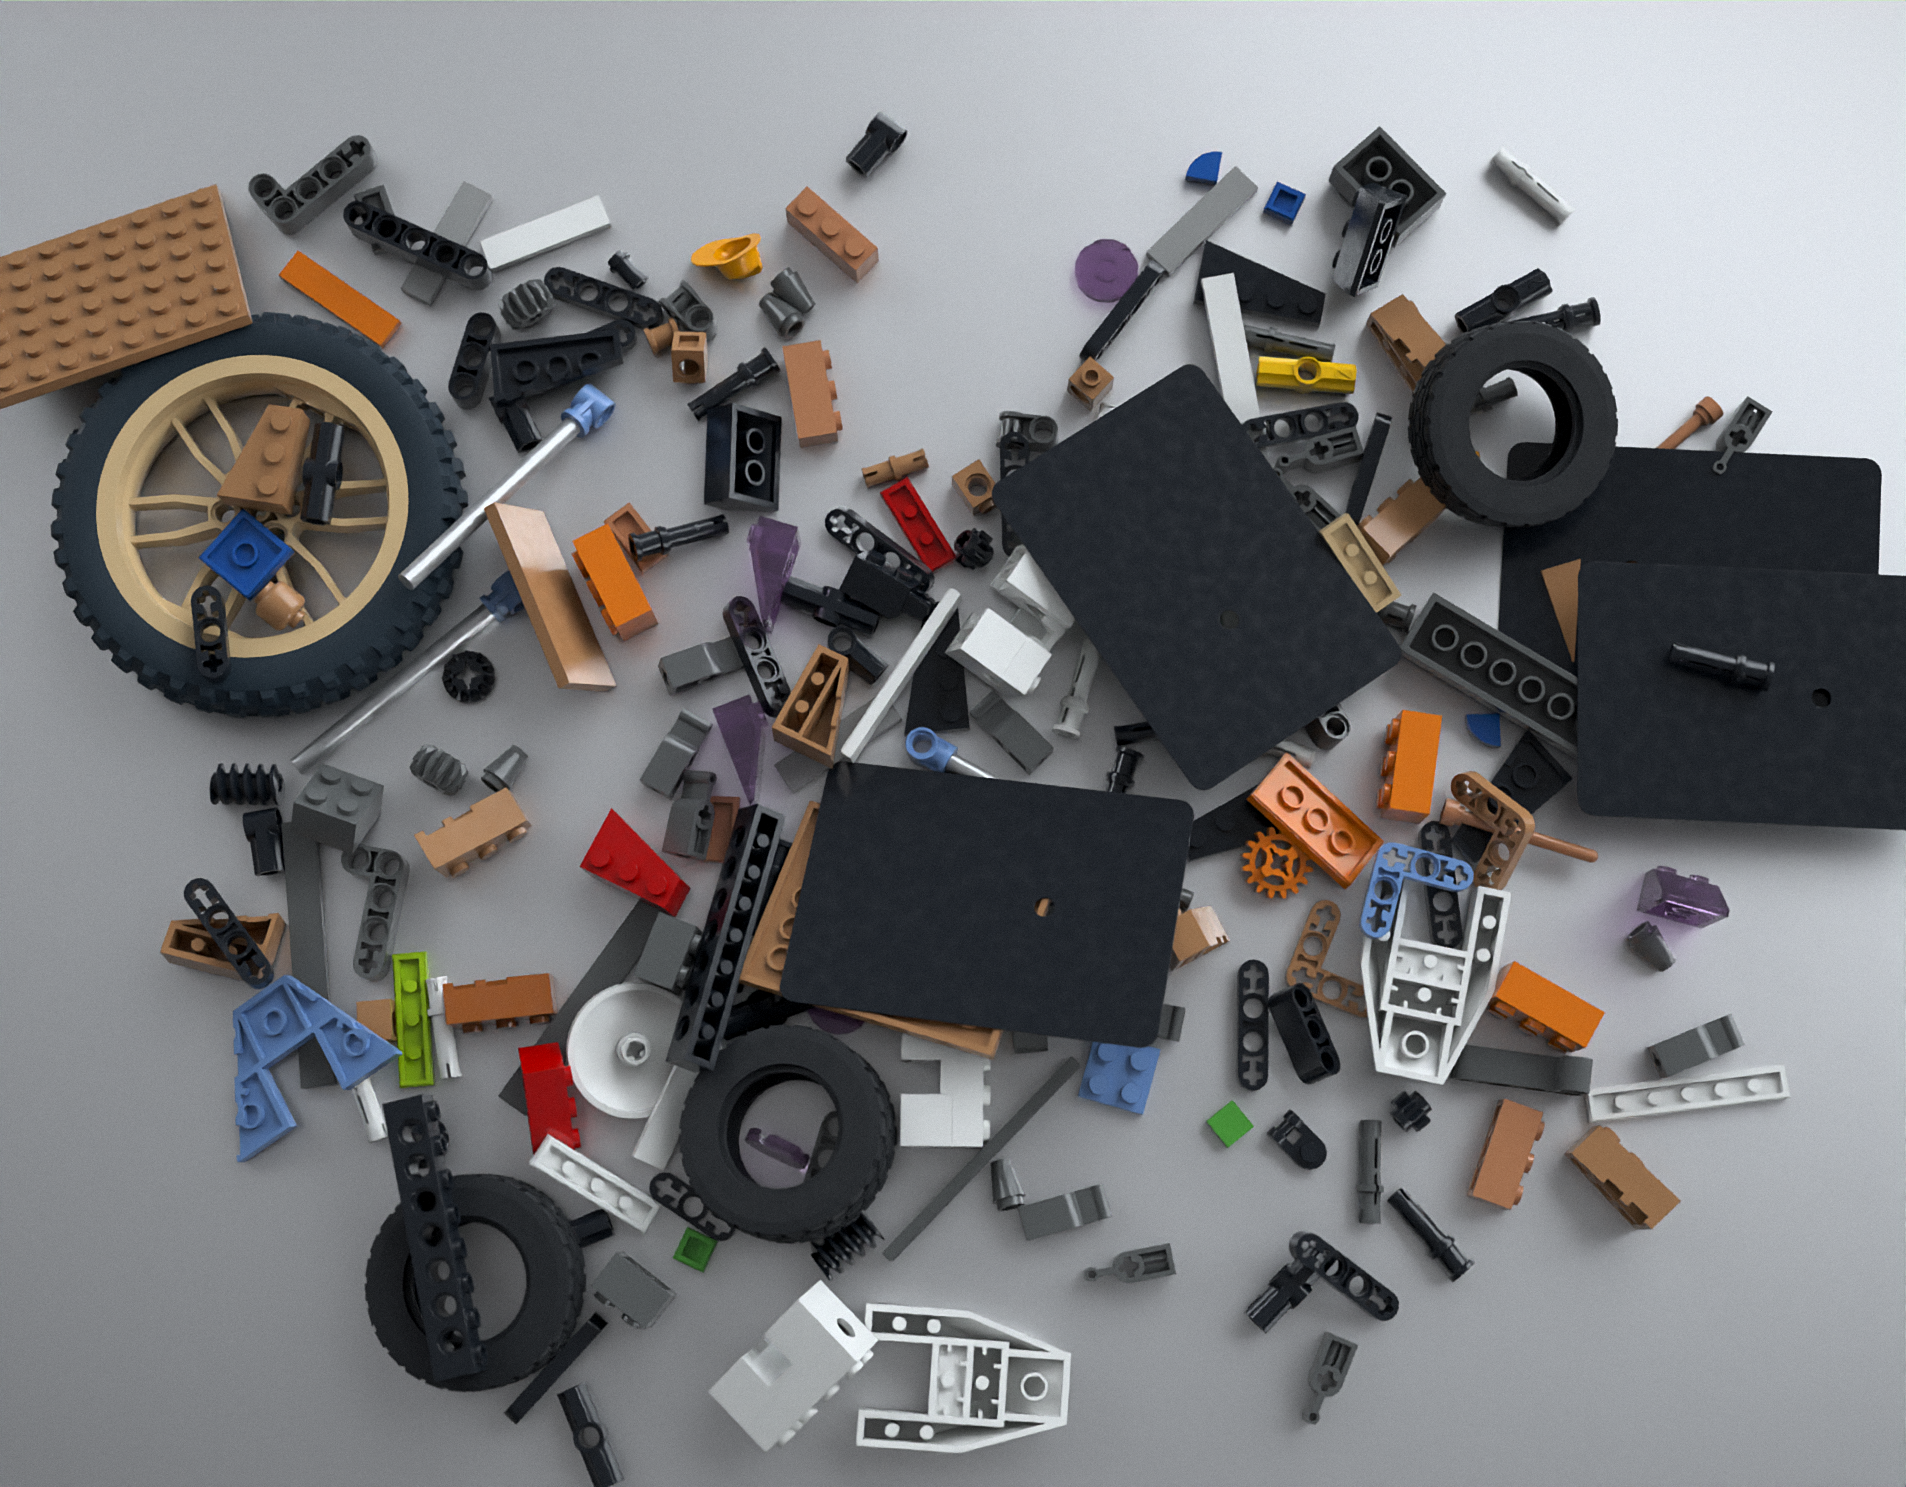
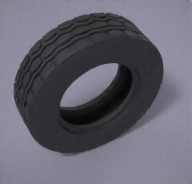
M1511 321L1472 329L1470 332H1465L1451 340V344H1446L1434 355L1435 359L1429 361L1421 373V379L1417 381L1412 394L1414 398L1409 407L1408 420L1410 421L1407 427L1408 440L1412 448L1410 452L1414 465L1419 469L1418 474L1425 486L1431 489L1430 493L1441 504H1445V507L1454 514L1464 516L1465 520L1477 524L1494 527H1531L1543 525L1545 522L1550 523L1564 517L1566 512L1571 513L1583 504L1584 499H1588L1599 486L1598 482L1603 480L1610 466V459L1613 458L1616 446L1615 439L1618 436V418H1616V412L1618 411L1615 395L1612 393L1613 388L1607 373H1604L1602 370L1603 366L1595 355L1589 352V348L1577 338H1572L1571 334L1558 327L1552 328V325L1536 321ZM1504 370L1518 371L1535 380L1549 397L1555 416L1554 440L1545 460L1532 473L1514 481L1498 476L1483 464L1474 450L1469 432L1470 412L1476 395L1489 379Z
M787 1024L773 1025L769 1029L762 1027L747 1032L746 1036H739L726 1044L727 1047L719 1050L714 1070L699 1072L694 1079L695 1083L689 1089L684 1102L685 1108L681 1113L679 1125L681 1129L679 1148L680 1153L683 1155L681 1161L686 1176L690 1178L689 1183L697 1197H701V1202L725 1223L748 1235L769 1242L805 1243L818 1240V1237L821 1236L825 1238L840 1231L841 1227H847L860 1217L859 1214L863 1210L866 1211L877 1198L875 1195L878 1191L881 1192L888 1178V1169H891L895 1156V1151L893 1150L897 1141V1127L894 1126L896 1117L893 1103L889 1100L890 1095L884 1082L880 1080L878 1073L862 1056L834 1036L818 1029L814 1030L811 1027L801 1025L789 1027ZM802 1080L821 1085L833 1101L838 1118L837 1140L829 1160L815 1176L800 1185L784 1189L760 1186L747 1172L740 1155L739 1134L747 1110L758 1096L777 1084Z
M498 1174L453 1176L454 1188L451 1189L453 1203L458 1205L461 1215L458 1228L476 1222L499 1230L512 1241L519 1251L526 1272L525 1296L516 1317L499 1334L487 1340H480V1342L485 1344L488 1355L487 1363H484L485 1371L438 1382L434 1380L401 1202L394 1208L395 1212L389 1214L380 1227L381 1232L379 1235H376L370 1249L371 1256L367 1259L365 1300L368 1302L369 1308H367L371 1325L376 1329L375 1334L383 1348L389 1351L388 1355L399 1366L405 1367L407 1373L419 1381L423 1379L425 1384L439 1389L446 1388L448 1391L477 1392L503 1387L527 1378L547 1365L548 1361L559 1353L565 1346V1340L569 1339L577 1325V1317L581 1315L584 1298H582L583 1292H586V1274H584L583 1267H586L583 1250H580L578 1245L580 1243L574 1227H570L568 1223L570 1220L560 1207L554 1205V1201L542 1191L538 1192L536 1187L524 1181ZM432 1192L428 1193L425 1198V1205L430 1211L436 1205V1197ZM435 1227L431 1234L432 1241L436 1245H439L443 1239V1233L439 1227ZM455 1332L451 1337L454 1348L459 1350L463 1344L462 1336Z

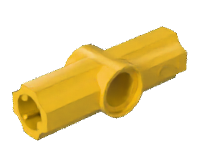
M1259 356L1256 386L1294 389L1301 394H1308L1312 391L1353 394L1357 370L1355 364L1320 362L1309 356L1302 357L1299 360ZM1307 370L1312 373L1314 379L1303 380L1298 372Z

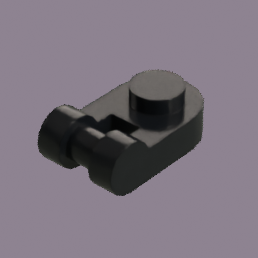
M1289 1109L1283 1115L1284 1120L1277 1128L1273 1126L1266 1134L1296 1165L1306 1170L1316 1169L1326 1160V1146L1301 1118ZM1295 1130L1300 1137L1292 1145L1286 1137Z

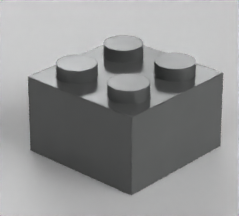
M322 763L293 802L290 832L353 854L380 816L384 785Z
M659 912L634 976L643 983L653 984L680 996L682 990L687 988L691 975L690 970L701 945L703 932L693 924Z
M616 1252L591 1284V1287L597 1291L594 1297L608 1308L611 1306L618 1307L624 1312L621 1318L636 1330L642 1327L644 1329L653 1327L677 1295L676 1292L625 1252Z

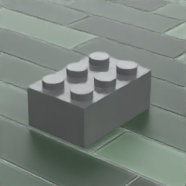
M1380 126L1333 166L1328 180L1351 205L1356 191L1370 183H1375L1407 196L1391 245L1393 248L1441 207L1447 194Z

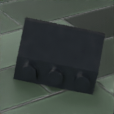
M1375 183L1362 186L1354 194L1351 220L1349 219L1346 222L1342 231V238L1345 239L1341 250H1338L1332 263V268L1335 269L1332 279L1348 295L1357 297L1378 287L1407 199L1406 195Z
M733 402L707 410L705 505L728 511H779L781 416Z

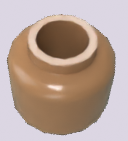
M270 581L254 600L257 604L255 610L257 616L277 631L283 630L288 625L294 629L306 615L301 610L305 604V598L284 581H279L276 584Z

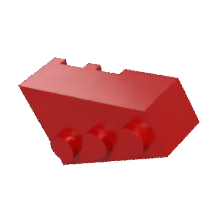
M612 808L579 866L591 877L673 917H676L691 889Z
M554 1042L518 1048L533 1156L547 1134L573 1150L581 1148L578 1128L572 1129L571 1118L577 1117L575 1098H568L567 1087L573 1086L571 1066H564L559 1043Z

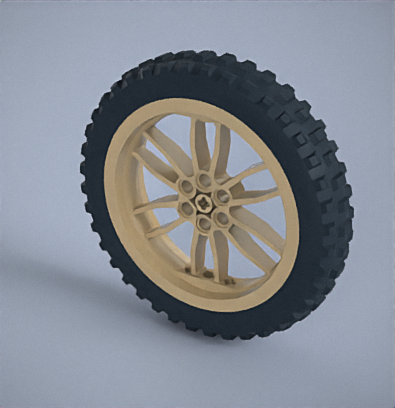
M264 312L261 317L259 314L251 315L252 324L120 368L121 375L117 379L112 377L108 382H104L97 390L100 396L97 402L92 403L90 407H84L80 413L79 418L82 425L80 429H74L72 434H69L65 443L69 449L67 459H63L62 463H58L55 473L60 480V487L54 489L51 505L57 510V519L52 521L50 525L51 537L59 545V548L53 552L55 564L65 572L66 579L62 582L64 591L68 597L74 599L77 603L73 612L78 621L86 627L90 626L94 633L91 637L93 642L102 651L109 649L113 654L111 662L127 674L134 671L138 674L137 682L152 691L157 688V690L164 693L165 698L179 705L186 702L194 705L199 711L207 713L214 711L216 713L228 714L233 718L259 716V714L263 718L290 715L291 709L296 714L310 712L312 709L320 708L321 701L327 704L338 700L341 701L350 697V689L355 688L361 691L370 686V684L378 680V672L382 670L386 673L403 661L402 652L404 650L411 652L424 637L422 629L425 625L431 626L437 620L442 611L439 603L441 599H449L454 585L451 575L453 569L460 568L464 553L459 546L413 590L408 589L401 583L398 577L399 574L462 516L463 509L468 507V493L461 487L460 482L466 477L464 464L460 458H455L453 449L457 446L451 430H444L442 423L445 417L436 402H428L426 399V388L418 379L412 380L403 363L394 356L389 358L378 345L370 340L365 341L364 338L355 333L353 334L347 328L337 327L327 322L323 323L320 320L297 314L293 318L290 314H276L273 312ZM279 394L292 400L289 407L302 409L305 412L310 410L324 417V422H331L336 425L341 423L360 432L373 450L380 465L383 478L378 480L342 481L340 489L335 492L334 500L348 496L386 492L387 516L346 519L332 517L331 525L324 526L302 522L300 516L304 490L296 491L294 506L298 505L301 508L295 517H287V514L266 511L264 516L258 515L256 517L258 511L261 513L265 511L228 506L219 497L212 498L180 494L140 497L149 471L157 457L178 433L193 456L223 485L229 472L223 474L206 458L185 426L211 410L227 435L234 458L237 460L244 446L219 406L245 397ZM312 441L304 451L297 489L303 483V465L307 457L310 458ZM185 509L208 514V521L178 531L136 536L137 511ZM242 509H245L274 535L285 534L284 543L294 551L292 556L298 553L318 572L338 601V606L316 621H313L303 606L301 610L306 613L302 619L304 627L275 636L243 637L229 630L246 600L242 594L232 587L225 603L232 668L230 675L224 681L213 683L207 681L197 667L191 597L197 588L206 585L211 586L219 575L204 564L180 607L165 600L154 587L143 566L139 550L143 548L186 546L215 539L232 521L222 522L224 513L234 510L235 517ZM305 530L346 534L385 530L382 545L373 565L361 583L347 598L344 597L326 568L299 542V537ZM284 564L275 575L278 582L284 581L294 588L287 567ZM216 626L207 627L202 633V639L206 642L217 640L220 636V628ZM209 651L212 656V665L206 667L214 673L217 672V666L223 664H220L216 659L215 651Z

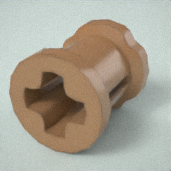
M673 317L668 319V323L651 330L649 328L643 329L654 356L658 355L660 350L672 345L674 331L680 332Z

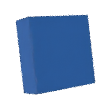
M1277 181L1263 213L1292 225L1306 194Z

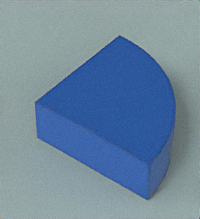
M1208 152L1196 158L1189 166L1185 180L1216 185L1222 152Z
M1466 714L1464 716L1467 729L1476 739L1488 747H1501L1499 714Z

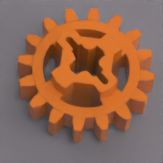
M1268 827L1267 836H1264L1260 831L1254 833L1257 842L1246 841L1245 844L1250 851L1249 853L1240 854L1241 858L1247 860V865L1240 867V871H1249L1250 874L1245 879V883L1255 882V893H1260L1263 889H1266V898H1273L1275 891H1277L1280 899L1286 898L1287 889L1291 893L1297 894L1299 891L1296 884L1307 885L1308 881L1303 875L1304 873L1313 872V868L1306 866V861L1311 860V858L1280 830L1276 834L1273 827ZM1271 841H1283L1290 847L1284 850L1279 849ZM1259 851L1262 857L1260 865L1256 867L1255 860ZM1272 855L1274 857H1282L1283 861L1279 864L1281 870L1279 868H1271L1270 864L1274 861ZM1297 858V861H1298L1297 870H1296V873L1293 874V872H1292L1293 860H1295V859ZM1268 876L1276 877L1277 880L1282 883V885H1272L1267 883L1263 879L1267 878Z

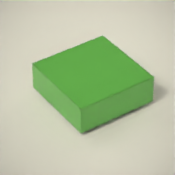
M1233 1100L1206 1121L1226 1148L1230 1147L1254 1127Z
M687 1227L673 1259L704 1273L719 1241Z

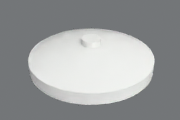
M629 982L617 984L599 992L580 1009L568 1033L566 1060L567 1065L571 1066L575 1086L593 1106L607 1114L621 1118L638 1119L650 1117L674 1067L673 1064L665 1061L682 1006V1001L677 996L653 984Z

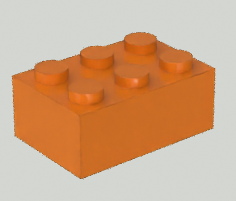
M608 523L572 541L577 551L571 554L584 579L589 576L591 577V580L587 581L586 584L598 607L605 605L606 608L600 612L613 636L619 633L622 640L626 641L658 625V621Z
M1402 710L1396 718H1392L1391 724H1387L1384 744H1389V750L1386 757L1383 756L1380 767V776H1384L1385 781L1382 789H1378L1376 808L1381 809L1380 818L1420 824L1430 814L1442 723L1441 715Z
M1516 961L1500 969L1497 975L1495 992L1488 1003V1006H1490L1488 1011L1503 1020H1506L1508 1017L1520 1023L1518 1028L1533 1037H1536L1537 1034L1549 1040L1548 1046L1563 1054H1566L1567 1051L1572 1053L1586 1048L1605 1013Z

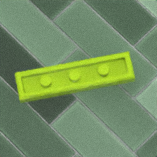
M428 952L392 954L397 1049L402 1052V1055L398 1057L399 1088L435 1086L431 1017H428L427 1012L430 1009L427 983L425 982L426 979H429Z

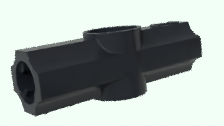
M1537 268L1508 285L1504 284L1497 287L1492 294L1457 312L1454 316L1457 327L1463 334L1470 332L1472 329L1510 320L1515 313L1552 293L1553 289L1548 276ZM1496 300H1507L1511 308L1500 307Z
M331 422L315 423L310 458L307 457L305 459L302 472V480L305 487L300 516L302 522L319 526L331 525L335 492L340 489L343 478V465L340 461L345 434L343 426Z
M792 576L786 582L780 600L781 604L810 614L813 619L822 624L835 628L839 626L848 627L871 638L876 632L881 617L880 613L859 601L851 599L848 594L830 586L822 588Z
M758 989L751 993L746 1001L731 1007L723 1038L728 1041L762 1027L769 1029L773 1025H783L788 1017L816 1006L791 1002L783 996Z
M1309 1246L1304 1250V1252L1314 1257L1319 1254V1252L1314 1251ZM1335 1257L1329 1258L1324 1266L1325 1273L1337 1261ZM1296 1260L1291 1264L1287 1263L1269 1281V1287L1247 1307L1244 1313L1264 1333H1267L1290 1308L1294 1309L1309 1295L1314 1288L1312 1285L1319 1277Z
M586 1382L557 1394L573 1433L574 1445L581 1453L594 1487H609L624 1480L625 1478L608 1439L607 1428L601 1422ZM592 1427L599 1433V1442L596 1446H588L583 1441L582 1434L585 1428Z

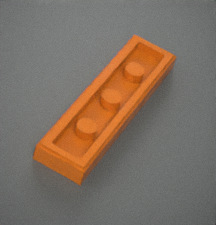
M300 251L294 254L279 274L283 281L382 349L402 325L399 319Z

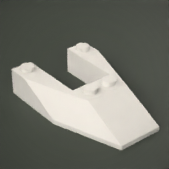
M1403 879L1389 932L1378 939H1370L1363 935L1360 968L1374 1067L1376 1072L1444 1085L1495 992L1512 893L1478 886L1471 891L1461 950L1400 938L1410 887V880ZM1383 881L1376 883L1374 887L1375 895L1381 900L1391 898L1393 890L1390 884ZM1370 902L1369 907L1377 908L1374 917L1366 919V923H1369L1371 931L1375 932L1379 927H1384V923L1379 922L1381 910L1384 909L1388 912L1389 907L1377 906Z
M866 1303L865 1327L878 1340L933 1344L928 1412L859 1408L856 1446L962 1453L1067 1425L1071 1353L971 1311Z

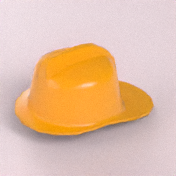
M752 233L742 237L713 241L697 249L692 254L691 262L699 267L715 266L730 280L744 279L759 274L763 270L761 256L757 247L761 236L758 233Z

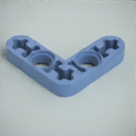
M1390 842L1384 844L1375 855L1359 918L1360 931L1370 939L1381 938L1389 932L1403 879L1450 892H1461L1468 888L1473 881L1474 873L1472 868L1462 860L1399 843ZM1391 850L1396 851L1395 857L1403 860L1408 858V854H1412L1413 857L1408 864V872L1403 871L1406 866L1403 863L1396 862L1392 867L1387 866L1388 860L1383 858V854H1388ZM1426 858L1432 862L1433 872L1430 876L1424 877L1416 872L1415 863L1418 859ZM1441 863L1445 864L1443 871L1454 872L1456 868L1461 869V875L1466 877L1465 880L1460 881L1457 885L1453 884L1454 879L1447 875H1442L1441 881L1436 880L1441 869ZM1383 881L1390 884L1393 890L1390 899L1381 900L1375 895L1374 887L1376 883ZM1370 902L1377 906L1389 907L1388 912L1384 909L1381 910L1379 922L1384 923V927H1379L1375 932L1371 931V925L1366 923V919L1374 917L1377 908L1369 907Z

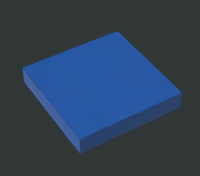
M242 509L198 558L251 602L294 554V551L245 509Z

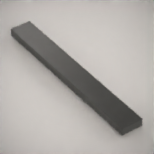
M291 822L281 823L292 975L331 1002L319 842L290 832ZM316 1036L298 1048L302 1089L337 1085L336 1075Z
M639 900L535 1045L558 1042L563 1063L567 1061L566 1044L568 1033L580 1009L599 992L623 983L641 958L658 913L669 914ZM520 1065L498 1097L527 1116Z
M1071 1056L882 1252L890 1262H893L1065 1084L1080 1068V1063Z

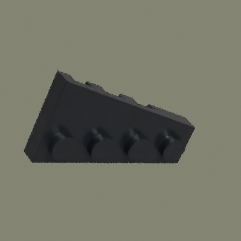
M1208 240L1205 241L1193 304L1205 306L1201 286L1202 278L1234 273L1241 313L1319 328L1326 293Z
M619 329L490 344L494 402L497 408L623 364L622 342Z
M958 608L913 674L904 736H907L918 727L929 728L934 733L970 730L964 666L945 653L960 631ZM927 615L922 620L921 629L931 615Z
M1527 730L1490 783L1532 815L1573 778L1537 738ZM1489 797L1487 801L1488 810L1496 815L1498 804L1493 798ZM1516 819L1514 820V822H1516L1518 826L1519 820ZM1462 823L1451 839V842L1473 866L1481 859L1494 833Z
M1257 785L1193 821L1187 857L1189 863L1246 846V841L1249 840L1256 843L1257 840L1254 833L1260 831L1264 836H1267L1268 827H1273L1276 834H1278L1279 829L1247 800Z

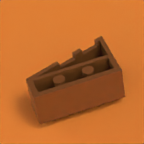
M550 973L506 977L503 980L485 982V979L475 980L474 984L453 986V983L442 984L446 1023L458 1030L462 1029L463 1034L483 1032V1026L496 1025L497 1030L511 1029L517 1027V1021L529 1020L530 1025L550 1023V1017L556 1016L558 1013L554 976Z

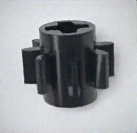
M973 528L972 531H963L954 542V550L958 552L954 559L964 568L970 567L972 570L975 567L982 568L986 566L994 554L993 547L989 545L993 538L985 531H978L976 528Z
M1403 1091L1391 1101L1395 1109L1390 1112V1116L1405 1132H1408L1412 1127L1416 1132H1420L1431 1122L1427 1114L1432 1108L1417 1091L1410 1095Z

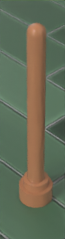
M1704 397L1695 405L1696 409L1693 411V416L1656 448L1675 449L1702 425L1714 424L1723 416L1722 408L1711 397Z
M1446 798L1439 818L1440 824L1453 827L1454 824L1460 826L1463 823L1492 833L1495 832V829L1477 815L1466 811L1459 801ZM1517 826L1515 832L1521 831V829ZM1537 832L1533 833L1528 844L1589 863H1594L1598 859V853L1593 849Z

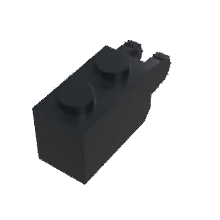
M866 550L855 556L839 590L888 619L906 613L911 617L914 616L915 619L923 620L935 610L937 602L919 589L922 582L915 579L914 574L910 570L903 567L896 568L886 562L887 559L884 555L873 550Z

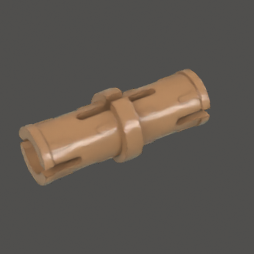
M922 448L897 458L895 455L890 456L888 461L861 468L866 486L870 488L873 485L895 479V481L902 480L904 475L928 469L929 464Z

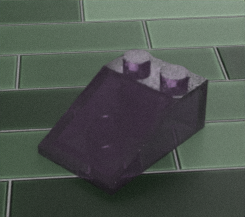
M760 516L757 525L752 524L749 529L747 543H750L749 551H751L761 619L765 632L772 634L781 607L782 592L792 574L801 546V539L797 526Z
M749 694L715 707L712 710L751 806L760 804L766 742L763 728L769 725L760 701L753 703Z
M1657 866V869L1653 868L1645 873L1636 911L1697 928H1704L1729 916L1730 910L1720 887L1709 884V878L1699 875H1690L1689 878L1676 875V869L1666 866Z

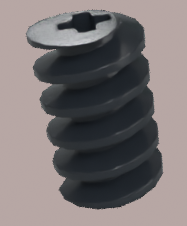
M219 763L216 772L213 773L210 780V801L213 805L218 804L220 800L224 805H230L233 800L237 805H243L247 801L252 806H256L259 801H261L262 805L269 806L274 801L275 805L281 806L284 800V779L282 774L278 772L276 764L271 765L269 773L265 772L263 764H259L256 773H252L251 765L246 763L243 773H239L237 764L232 763L230 771L227 773L224 764Z
M863 1211L855 1221L834 1233L833 1238L830 1236L823 1238L821 1236L822 1246L814 1241L810 1242L811 1256L830 1282L833 1280L830 1269L841 1274L844 1272L842 1260L853 1265L855 1263L853 1252L861 1257L866 1255L864 1243L874 1249L876 1247L875 1235L885 1240L868 1215Z

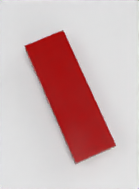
M908 477L880 492L882 500L918 559L928 566L933 574L956 562L954 551Z

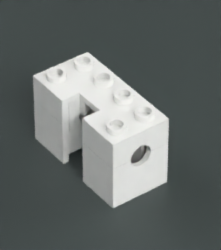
M1022 544L1015 548L990 585L1019 607L1011 622H1007L990 608H986L981 617L972 612L945 651L947 655L1007 698L1023 696L1026 693L1031 694L1041 680L1038 675L1052 655L1049 651L1075 621L1072 613Z
M902 1033V1063L941 1064L940 1094H901V1148L982 1149L983 1142H989L990 1120L983 1119V1106H990V1085H983L984 1071H990V1059Z
M821 1280L800 1297L764 1334L765 1336L745 1356L743 1355L708 1390L765 1452L775 1443L781 1448L818 1411L813 1405L820 1398L826 1403L840 1389L836 1382L843 1375L849 1380L874 1355L870 1348L878 1339Z

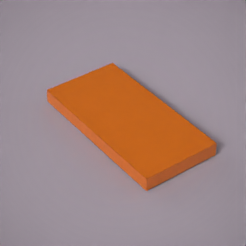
M1288 752L1280 757L1247 798L1256 809L1343 889L1348 888L1384 843L1373 830Z

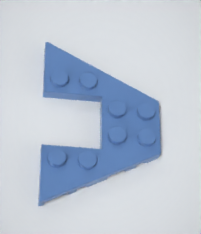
M283 975L233 1010V1027L236 1032L234 1054L238 1055V1076L234 1077L235 1102L238 1105L235 1121L236 1126H239L240 1155H236L237 1161H248L297 1127L269 1068L315 1036L343 1090L350 1091L402 1055V1052L293 976Z

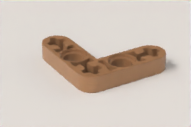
M1475 771L1460 773L1454 776L1451 781L1453 796L1462 805L1495 829L1474 871L1473 883L1475 887L1482 886L1503 890L1534 833L1535 821L1526 809ZM1489 797L1493 798L1498 804L1496 815L1488 810L1487 801ZM1516 819L1519 820L1518 827L1521 829V831L1515 832L1517 824L1516 822H1514V820ZM1501 843L1506 845L1509 850V859L1507 861L1503 860L1498 853V847ZM1493 871V873H1492V875H1491V878H1490V877L1487 875V873Z
M1329 900L1319 901L1311 908L1285 972V983L1288 987L1294 985L1296 978L1292 976V972L1297 973L1301 968L1306 970L1305 976L1309 979L1315 980L1317 974H1319L1322 978L1316 986V994L1311 992L1315 1001L1356 1018H1367L1366 1008L1360 1012L1358 1010V1003L1348 1000L1347 1006L1341 1004L1347 996L1348 987L1353 989L1350 994L1351 996L1356 998L1362 997L1364 994L1363 985L1321 968L1338 927L1341 913L1334 902ZM1325 907L1330 909L1329 915L1334 917L1333 921L1328 920L1323 926L1322 931L1328 932L1327 937L1318 931L1309 930L1310 925L1315 929L1318 927L1320 916L1316 915V911H1322ZM1309 937L1317 938L1322 945L1320 954L1316 956L1307 954L1303 947L1304 941ZM1335 981L1339 984L1341 994L1337 999L1332 1000L1325 997L1322 991L1325 982ZM1308 982L1302 983L1309 988V990L1313 987V985Z

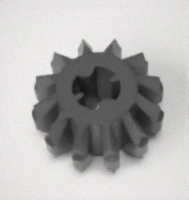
M541 279L529 280L524 284L520 283L518 287L511 289L509 293L503 295L498 306L506 323L513 330L525 329L529 325H534L537 321L542 320L544 316L550 314L555 306V302L547 285H544Z
M423 745L414 755L413 762L409 767L412 774L419 780L449 796L455 795L462 788L469 773L466 765L461 763L460 760L434 745Z

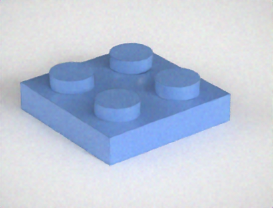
M1092 1042L1077 1097L1143 1115L1161 1049L1151 1046L1136 1048Z

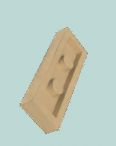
M1348 513L1343 514L1318 531L1376 613L1402 596Z

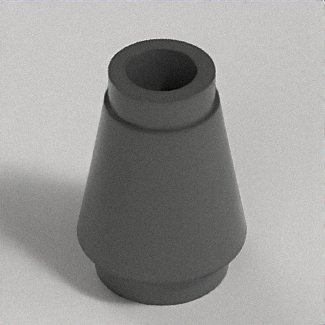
M788 267L771 281L770 285L774 288L773 293L800 311L802 316L807 314L816 305L797 271L793 272Z
M773 293L766 294L760 300L759 307L779 336L791 339L804 327L805 321L802 318V313Z
M512 745L483 769L482 782L494 792H498L506 787L510 790L524 761L528 758L527 754L518 746Z
M1646 921L1637 926L1628 935L1627 938L1631 942L1630 947L1660 972L1667 970L1675 963L1676 959L1656 925L1652 926L1649 921Z
M1005 1158L991 1162L993 1204L997 1205L998 1211H1008L1023 1206V1197L1026 1195L1011 1165L1010 1159Z

